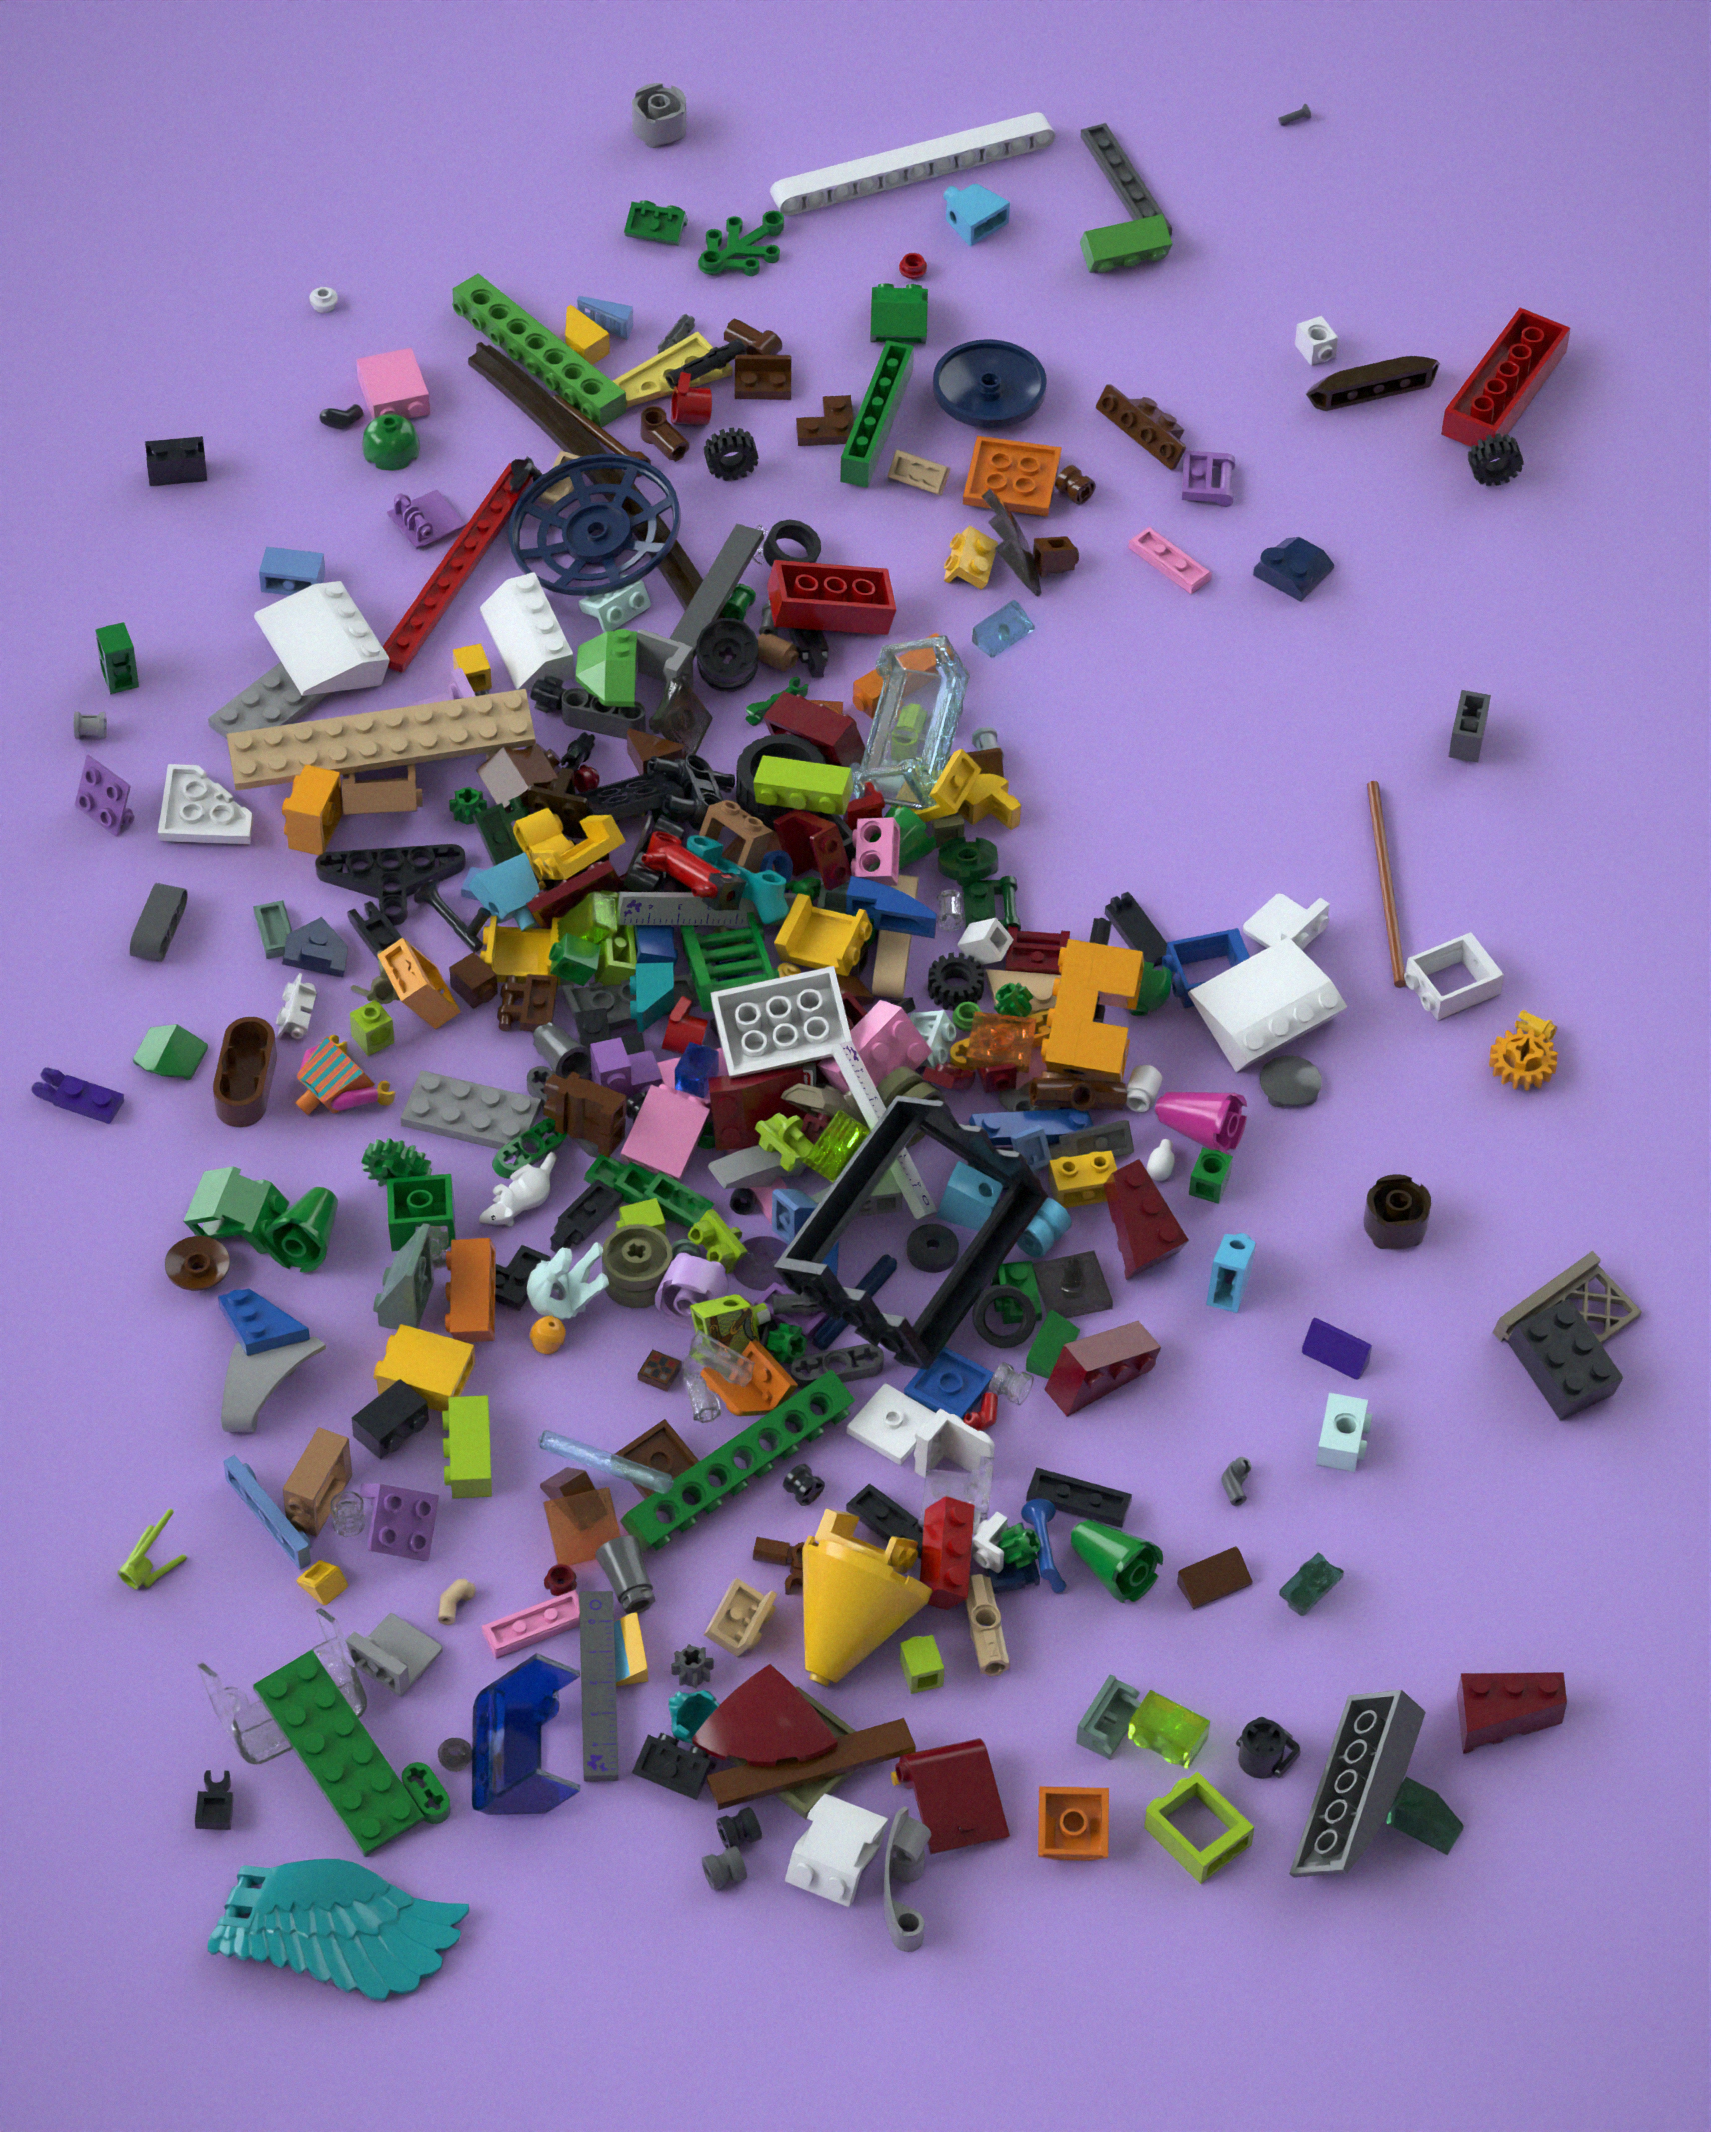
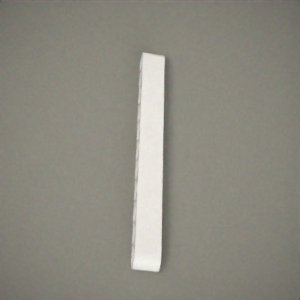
M1034 112L781 179L772 185L770 194L780 212L785 216H791L1043 149L1053 143L1056 135L1046 117L1040 112Z

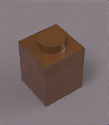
M475 952L449 967L451 988L473 1009L482 1003L489 1002L498 994L497 974Z

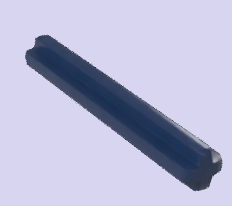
M888 1254L883 1255L854 1289L867 1291L872 1298L897 1269V1260ZM830 1316L813 1335L812 1344L821 1351L827 1350L849 1323L842 1317L837 1321Z

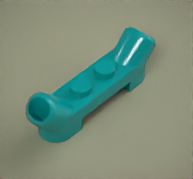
M694 835L688 837L687 850L721 872L734 873L746 881L741 898H747L754 902L762 923L770 925L787 917L790 909L784 897L786 879L772 870L754 874L722 857L723 844L705 836Z

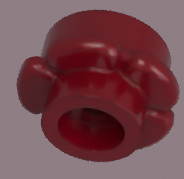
M583 764L578 770L574 771V784L579 792L598 787L600 776L596 769Z
M554 1565L549 1569L547 1576L544 1578V1585L546 1589H550L552 1595L560 1596L576 1589L577 1582L575 1580L577 1576L567 1565Z

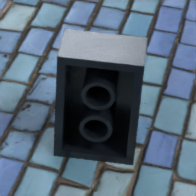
M1570 1298L1517 1323L1507 1341L1560 1421L1614 1395L1624 1378Z

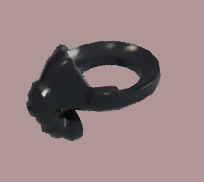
M528 456L525 460L515 459L512 461L511 469L514 478L509 483L511 486L510 492L513 494L518 493L529 474L533 476V482L543 475Z

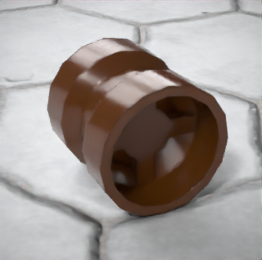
M1074 465L1064 468L1055 481L1056 488L1064 494L1068 493L1069 498L1078 505L1085 503L1092 496L1096 488L1095 482L1088 476H1082L1081 470Z

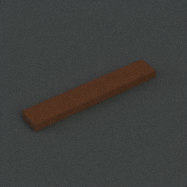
M901 1718L836 1737L838 1747L816 1758L804 1762H799L797 1757L778 1759L773 1767H757L744 1764L707 1775V1783L717 1809L721 1810L898 1758L901 1755L916 1752V1745L905 1718Z

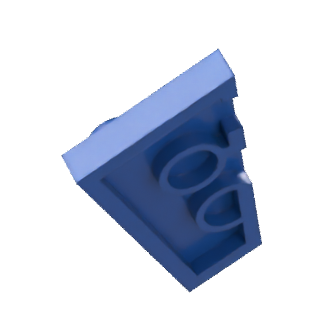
M250 1288L244 1290L237 1289L228 1294L218 1296L219 1308L247 1356L310 1339L308 1327Z

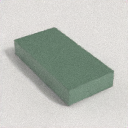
M284 901L253 906L266 959L283 956L287 935L292 932Z

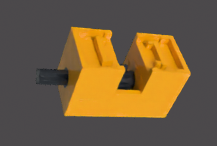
M1094 918L1089 942L1068 939L1067 948L1061 947L1058 966H1060L1059 972L1062 974L1061 978L1055 977L1052 996H1056L1057 1000L1055 1008H1049L1046 1026L1051 1027L1049 1039H1043L1041 1048L1042 1063L1046 1064L1048 1071L1084 1080L1123 1082L1130 1039H1127L1129 1028L1104 1024L1105 1005L1136 1010L1144 970V957L1142 951L1108 946L1112 921L1104 918Z

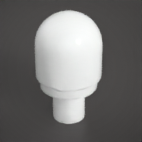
M1168 1139L1161 1140L1160 1147L1154 1149L1149 1157L1147 1172L1155 1181H1164L1172 1173L1175 1156L1171 1152L1173 1142Z

